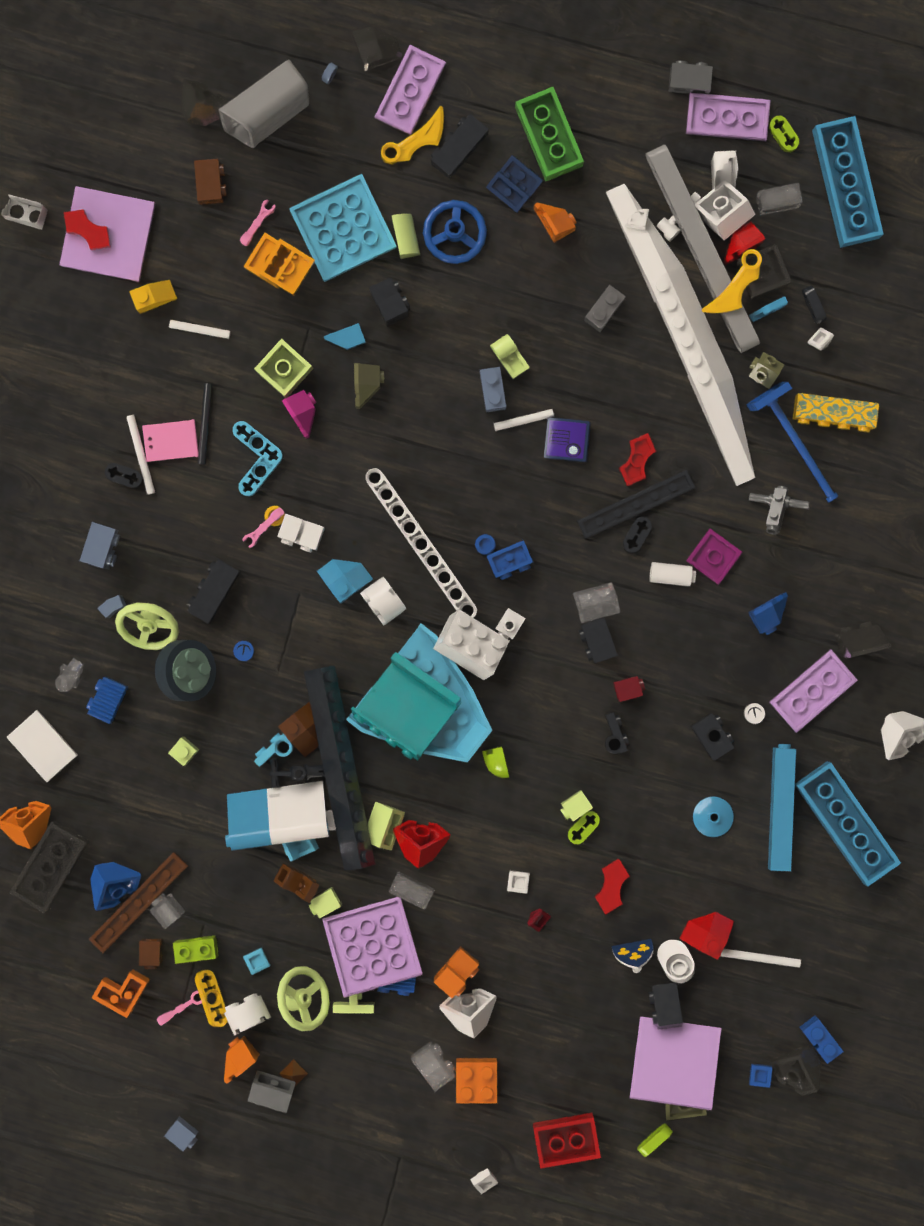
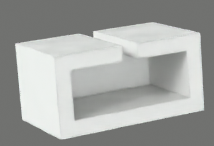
M285 514L277 537L282 538L281 543L290 546L296 543L301 545V550L311 553L312 549L317 551L325 528Z

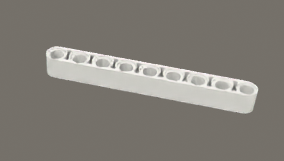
M370 469L366 474V481L456 611L458 609L462 611L465 605H470L474 609L471 615L474 618L477 608L384 474L379 469ZM373 473H378L381 476L380 481L376 484L371 483L369 480L370 475ZM385 489L392 491V497L389 500L381 498V493ZM396 506H401L404 509V513L400 517L393 515L392 511ZM411 522L415 524L416 529L413 533H406L404 531L406 523ZM417 540H426L427 547L424 550L417 549ZM432 555L437 556L439 559V563L434 567L429 566L427 563V559ZM442 572L450 574V581L448 583H441L439 581V575ZM455 588L460 589L462 592V596L458 600H454L450 596V592Z

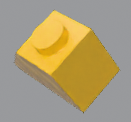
M170 280L146 284L129 291L136 310L140 314L177 299Z

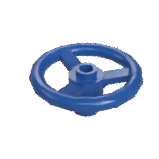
M450 200L442 202L430 211L424 221L423 237L425 245L433 256L443 262L458 264L469 261L479 254L485 244L487 234L485 220L477 208L465 201ZM453 208L452 219L446 222L445 231L432 237L431 228L436 216L444 210ZM461 209L469 212L477 221L479 229L477 242L465 234V225L460 220ZM457 229L458 233H451V230ZM446 240L452 242L462 241L471 250L465 254L453 256L438 250L436 245Z

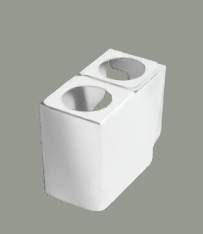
M717 151L714 153L711 160L712 190L724 180L735 188L738 171L736 151Z
M8 195L10 199L5 209H2V216L7 220L42 230L48 210L38 202ZM14 205H20L24 209V214L19 219L13 218L10 215V209ZM35 210L40 211L37 222H30V213Z

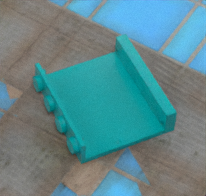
M395 652L391 657L392 663L358 707H352L351 710L354 715L353 718L358 723H366L370 726L369 730L375 735L379 736L381 734L386 738L385 741L394 748L398 746L403 750L402 753L407 758H414L418 761L461 705V698Z

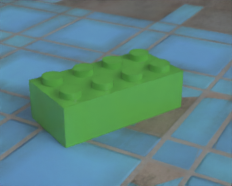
M554 87L515 102V109L545 182L583 167L584 160Z

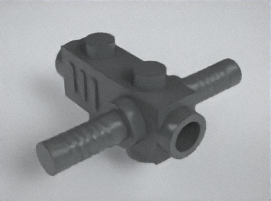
M777 486L774 494L761 495L750 493L749 501L768 503L770 506L766 521V532L773 535L778 534V532L780 533L786 508L794 507L809 510L810 502L791 499L788 496L789 489L784 486Z

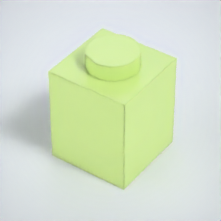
M181 737L168 754L181 765L186 766L199 749L185 737Z
M580 790L562 802L563 808L560 810L566 819L571 818L572 821H575L593 807Z
M333 887L313 897L309 908L313 915H318L320 919L340 908L342 904Z

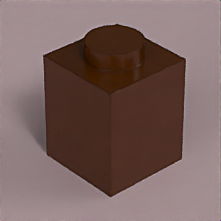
M141 939L139 941V966H144V969H157V966L162 964V939Z

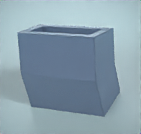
M117 595L106 600L97 609L105 618H111L117 611L127 605L123 596Z

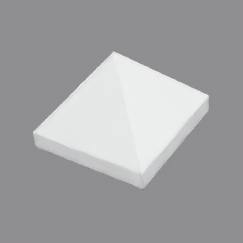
M820 328L807 343L821 351L828 347L834 335Z

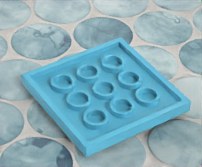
M362 174L289 208L324 282L397 248Z

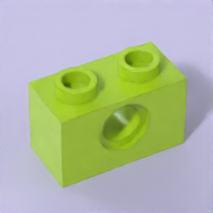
M216 935L176 940L173 943L175 964L216 959L218 957Z

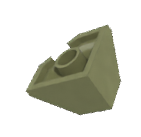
M354 363L356 409H361L381 388L380 383H384V371H380V366Z

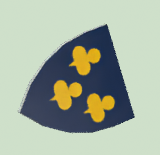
M652 939L612 946L615 958L620 963L631 967L634 973H639L652 957L653 943Z

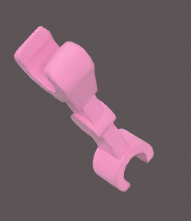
M269 200L263 201L258 217L253 221L248 231L240 238L243 245H249L253 235L264 219L274 213L276 209L275 204L270 210H267L265 206Z
M280 507L275 509L270 514V517L260 524L254 532L243 537V542L250 537L253 542L248 547L255 546L261 534L283 516L284 511Z
M198 990L192 993L189 1001L180 1004L173 1011L160 1015L157 1018L159 1025L165 1024L176 1013L182 1012L192 1003L195 1005L201 1004V1000L196 1001L194 999V995L199 993Z

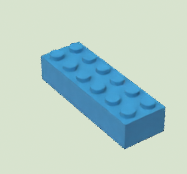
M853 116L816 125L812 133L840 248L879 239L884 233L856 117Z
M825 762L795 783L797 790L864 885H871L901 864L831 762Z

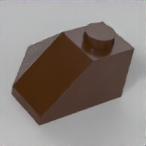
M309 701L278 726L304 757L319 746Z

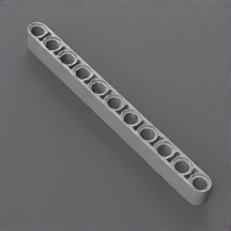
M662 145L646 153L647 161L715 300L727 288L731 280L666 145ZM743 305L742 308L721 313L740 353L760 344Z

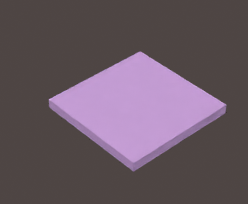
M76 186L71 211L84 209L87 218L93 224L107 226L111 247L90 250L86 239L77 234H68L66 231L60 266L140 282L156 203Z
M400 896L322 918L344 998L423 975Z
M640 1017L630 1098L712 1110L721 1028L683 1023L682 1027L658 1030L657 1024L653 1025L652 1018Z

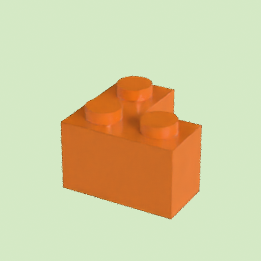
M460 946L434 976V983L451 998L455 995L459 997L466 989V979L468 977L472 979L479 971V968H477L479 962Z
M134 969L128 974L122 986L104 977L94 992L92 999L128 1018L150 979Z

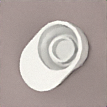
M668 940L662 943L658 949L657 956L666 976L675 983L689 981L694 975L695 964L687 947L678 940Z

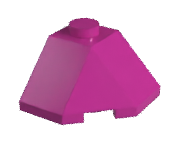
M303 390L283 399L282 402L307 439L310 437L316 411L314 407L316 401L311 393L306 394Z

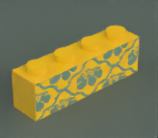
M798 393L795 397L793 419L798 420L797 423L810 424L811 421L818 422V426L830 427V424L838 425L839 429L850 430V427H857L860 432H870V429L876 428L879 403Z

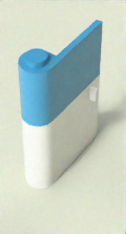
M323 781L227 794L229 835H225L226 846L231 847L232 851L329 837Z

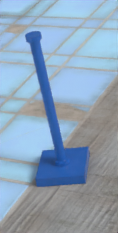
M779 382L746 405L750 411H758L766 405L772 408L827 496V502H830L837 498L838 494L833 492L777 402L778 397L792 389L788 382Z

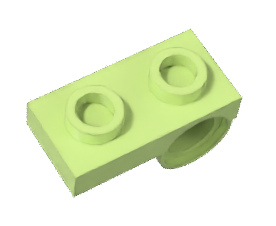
M508 334L490 345L512 379L530 368Z

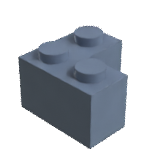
M92 522L80 561L108 570L110 566L113 567L117 555H114L115 550L112 549L119 542L120 535L117 534L118 530Z

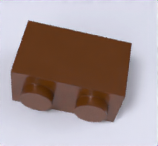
M219 159L194 161L198 203L200 205L224 203L223 197L227 196L226 185L222 184V177L225 176L224 164H220Z

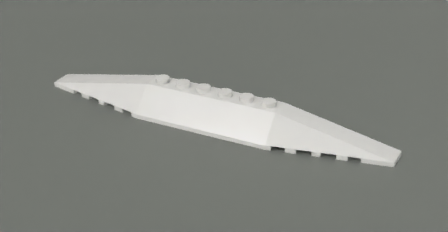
M625 184L606 192L607 197L651 296L659 308L736 486L755 478L733 377L706 316L702 312V307L685 269L649 218L647 219L645 230L625 227L628 217L642 208Z

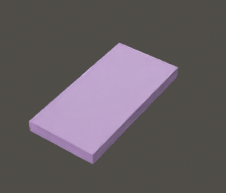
M409 45L375 115V119L408 135H412L446 62Z
M690 92L686 134L766 141L770 100Z
M829 650L774 697L770 704L794 732L797 733L858 680L832 650Z

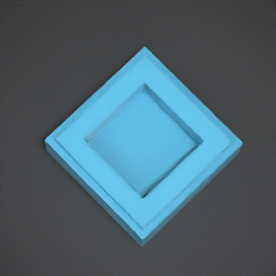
M262 947L243 956L251 975L271 966Z

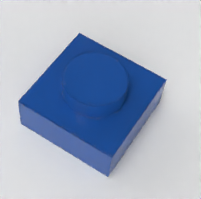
M751 1064L749 1085L770 1088L772 1066Z

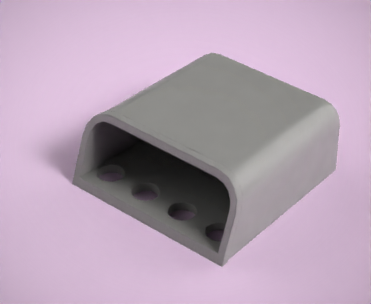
M290 60L285 61L218 109L224 131L251 148L256 147L257 144L309 105L308 85Z

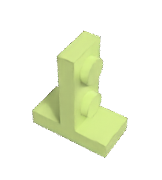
M362 993L349 996V1002H334L333 1013H374L375 1002H358V1000H362Z

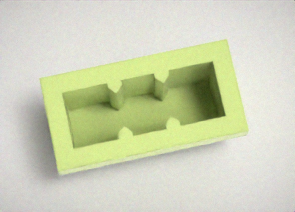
M412 214L392 215L400 258L404 259L420 255Z
M375 802L367 824L371 844L379 848L392 850L396 840L393 828L402 823L405 812Z

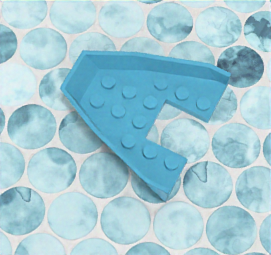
M420 624L398 654L461 698V705L423 754L468 762L492 732V728L472 687L456 663L433 649L438 636L423 624ZM352 713L346 719L361 732L386 740L381 734L377 736L369 730L370 726L366 723H358L353 718L354 715Z

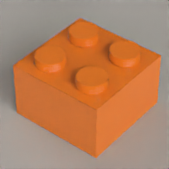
M456 1058V1103H497V1058Z

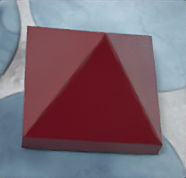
M539 908L531 912L527 924L539 932L551 916Z

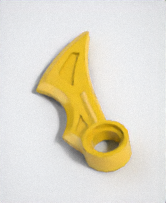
M440 106L422 128L400 143H386L381 149L382 160L388 164L410 161L413 153L418 148L425 145L438 146L443 131V107ZM388 148L396 150L397 155L394 158H388L385 155Z
M750 249L743 253L741 260L743 265L727 288L715 300L702 308V312L723 313L742 308L741 298L743 290L749 283L757 280L759 277L762 257L758 251ZM751 253L755 254L758 258L757 263L753 266L746 263V256Z

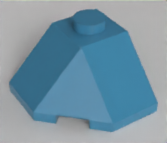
M332 559L317 571L340 603H343L373 580L362 563Z

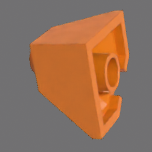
M542 203L534 204L535 212L554 243L575 231V224L577 222L571 213L568 214L565 209Z
M33 801L28 803V807L18 809L17 806L10 808L0 816V829L17 845L32 849L45 836L51 806L39 801Z
M245 1036L241 1039L236 1037L228 1044L230 1048L226 1053L224 1082L226 1084L232 1080V1077H238L253 1065L260 1055Z

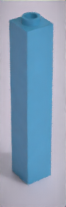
M779 744L778 748L773 747L768 869L771 871H791L796 749L791 748V744Z

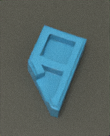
M784 296L753 312L749 317L753 322L785 307L788 301Z
M359 323L324 336L326 341L346 350L366 343Z

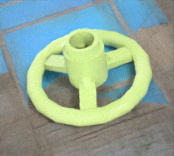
M134 603L127 605L118 612L115 619L116 629L121 637L131 645L145 650L163 649L170 642L176 641L179 635L178 622L172 614L155 604ZM125 616L138 622L137 627L142 631L140 639L135 638L125 629L123 623ZM157 628L171 629L169 637L165 640L147 642L149 634L156 632Z
M307 966L294 967L285 973L279 983L277 992L278 1008L283 1019L292 1028L299 1031H312L323 1023L330 1005L329 990L324 979L316 970ZM305 974L314 980L306 989L295 990L288 985L293 977ZM320 989L321 1009L316 1019L311 1021L308 1011L312 1001L311 996ZM289 1010H299L302 1022L295 1020L289 1013Z

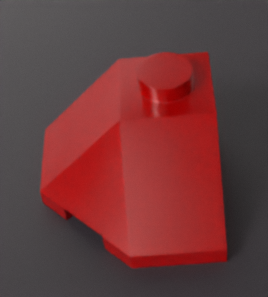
M752 222L743 224L731 234L724 258L725 266L742 257L743 253L747 250L760 247L766 239Z
M408 820L393 828L404 857L417 868L433 861L451 835L437 823L430 822L428 825L417 824V821Z
M717 912L688 920L679 939L718 960L728 941L734 921Z

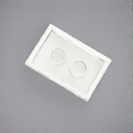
M38 710L7 736V739L46 782L50 781L78 756Z

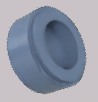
M329 63L322 75V81L330 84L337 72L338 66Z

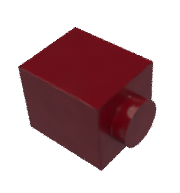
M638 676L613 682L618 702L643 696L642 691H645L643 680L638 679Z

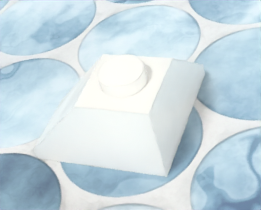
M904 711L891 713L885 718L881 732L885 755L888 760L903 757L909 752L907 748L911 747L915 742L919 744L924 739L923 718Z
M483 989L472 990L473 993L463 994L459 997L455 995L451 998L449 996L439 1006L440 1010L458 1031L472 1038H475L487 1026L496 1001L495 995Z

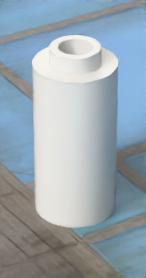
M651 563L650 582L690 586L691 582L695 583L696 571L693 570L692 566Z

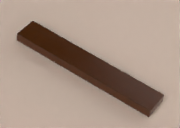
M173 852L88 940L104 953L188 865Z

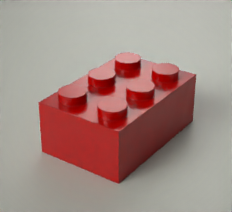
M593 1113L533 1123L540 1169L601 1158Z

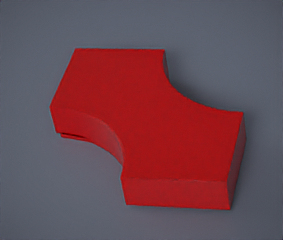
M84 209L64 212L68 234L82 236L88 242L90 250L111 247L107 226L93 224L87 218Z
M648 433L629 441L631 447L630 457L619 468L627 486L646 478L644 471L645 463L648 457L656 452Z
M619 858L602 868L604 884L601 891L595 895L605 914L622 905L620 889L623 882L629 877V874Z

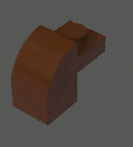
M284 863L274 879V882L280 887L295 893L309 903L316 895L319 884L316 883L317 880Z

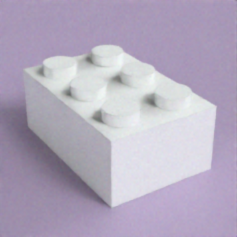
M458 609L449 616L433 649L482 680H485L494 674L509 640Z

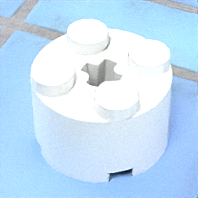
M384 577L360 593L383 625H386L406 610L405 605Z
M255 993L243 999L244 1003L240 1005L237 1002L225 1007L226 1012L224 1015L234 1036L239 1034L238 1029L240 1032L246 1031L264 1022L263 1017L266 1019L271 1018L261 995L258 996Z

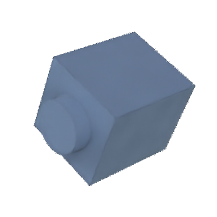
M179 1116L166 1132L165 1137L184 1151L186 1147L191 1149L198 1140L195 1137L198 1131Z

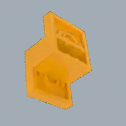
M264 233L245 263L244 268L278 289L280 287L294 296L315 260L282 239L278 241Z

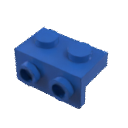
M524 540L487 555L495 578L500 577L501 580L511 577V572L519 569V572L530 569V564L533 563Z

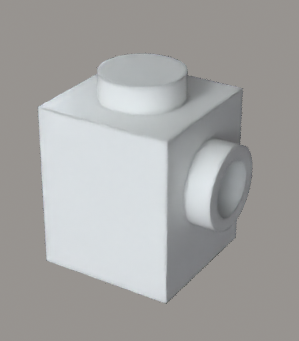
M508 608L495 629L498 630L499 635L507 640L508 638L513 639L526 618Z

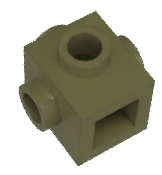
M763 352L760 358L755 357L751 363L750 368H752L749 377L770 389L784 364Z

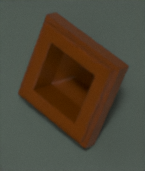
M293 1059L279 1074L284 1079L296 1082V1086L308 1073Z

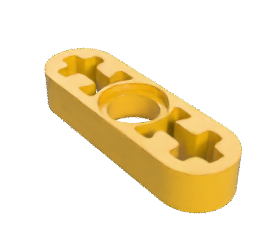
M201 970L195 976V983L208 1022L213 1027H223L228 1021L224 1015L226 1012L225 1004L216 977L210 970ZM204 976H208L209 980L202 983L201 979H203ZM208 987H212V988H213V989H209V990L204 991V988H208ZM209 993H214L216 996L214 1004H209L207 1001ZM218 1006H219V1009H215V1010H211V1009H210V1008H215V1007H218ZM217 1014H221L222 1018H220L219 1021L214 1020V1018L217 1017Z

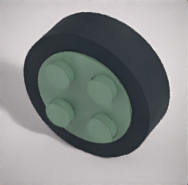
M176 640L167 644L159 653L155 665V677L160 690L168 698L175 701H196L203 698L211 690L216 677V664L211 651L203 643L196 640Z

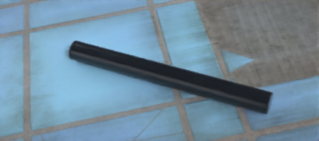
M204 383L198 464L206 465L212 384Z

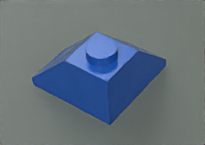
M786 592L748 612L760 634L765 632L768 635L777 630L776 626L781 622L788 597Z
M115 862L95 865L90 879L95 910L113 908L120 903L119 899L125 894L129 893L131 895L138 888L141 874Z

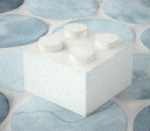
M726 180L722 181L695 204L702 221L723 240L727 239L755 215L748 199Z

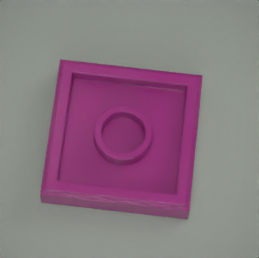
M709 529L686 562L719 585L740 557L742 551L715 531Z

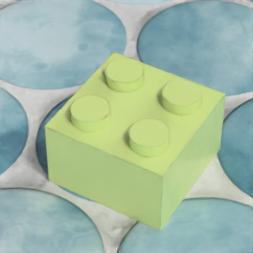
M281 339L254 369L279 393L287 398L313 370V367Z

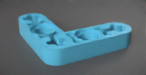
M239 421L233 426V434L260 456L240 481L238 487L244 496H253L280 464L283 454L278 447L244 421ZM245 425V430L250 435L252 431L255 432L248 442L245 441L247 437L244 434L238 435L239 431L237 428L239 426L244 427ZM257 437L263 440V446L259 449H255L252 446L253 439ZM267 444L271 445L268 448L271 452H278L277 457L279 458L277 460L272 459L270 461V455L264 452V455L260 454L266 449ZM258 466H264L266 468L265 476H256L255 469ZM252 474V476L260 482L257 484L254 481V483L251 485L253 490L251 492H244L243 490L245 489V487L243 486V484H249L252 481V479L249 478V476Z

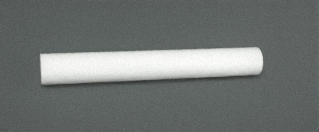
M170 320L169 328L227 339L230 337V331L175 320Z
M553 409L494 423L495 431L554 417Z

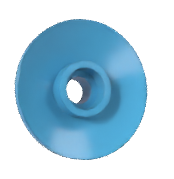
M707 797L696 805L693 812V822L697 830L703 835L718 837L725 834L732 826L733 811L724 799ZM712 814H717L718 818L716 821L710 819Z

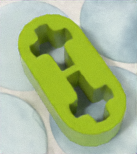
M775 116L770 121L769 130L783 151L793 152L799 145V138L785 117ZM775 121H777V123H783L781 129L784 133H782L779 128H774L776 124ZM785 135L787 136V138H788L789 140H791V139L794 140V142H793V144H792L793 147H791V145H788V146L785 145V143H786V141H787V139L785 138Z
M589 810L572 825L568 831L570 842L581 844L599 824L600 819L597 813ZM587 815L590 817L594 815L595 824L589 823L585 828L583 826L587 822L585 817ZM582 827L584 829L580 833L582 838L580 840L578 838L573 840L572 831L575 830L577 832Z
M666 1123L662 1124L638 1146L637 1150L643 1157L648 1156L673 1131Z

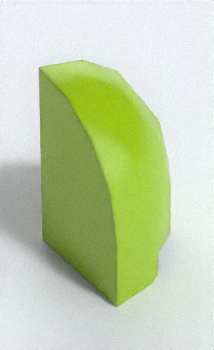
M502 746L482 751L488 770L494 776L509 778Z

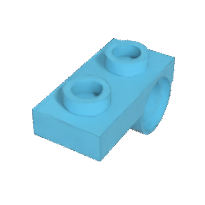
M277 733L270 740L272 744L267 749L262 747L255 754L257 758L254 762L259 767L274 753L281 757L292 753L294 745L284 733L282 735ZM282 741L287 742L289 745V750L286 753H282L278 748L279 743Z

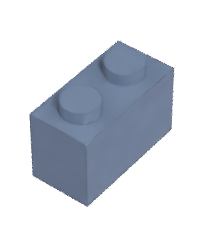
M500 367L480 370L486 412L505 410L506 402Z

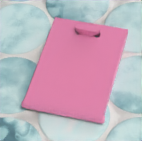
M194 419L142 426L147 462L198 457L199 450Z

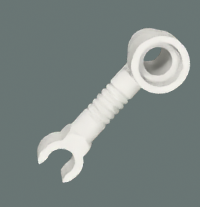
M696 192L691 195L694 204L701 200V197ZM674 215L669 220L664 217L657 224V227L664 233V237L669 242L681 231L675 225L677 222Z

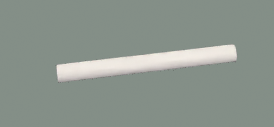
M130 415L127 416V421L147 495L154 494L155 490L135 416Z
M723 949L720 955L721 957L799 968L801 965V959Z

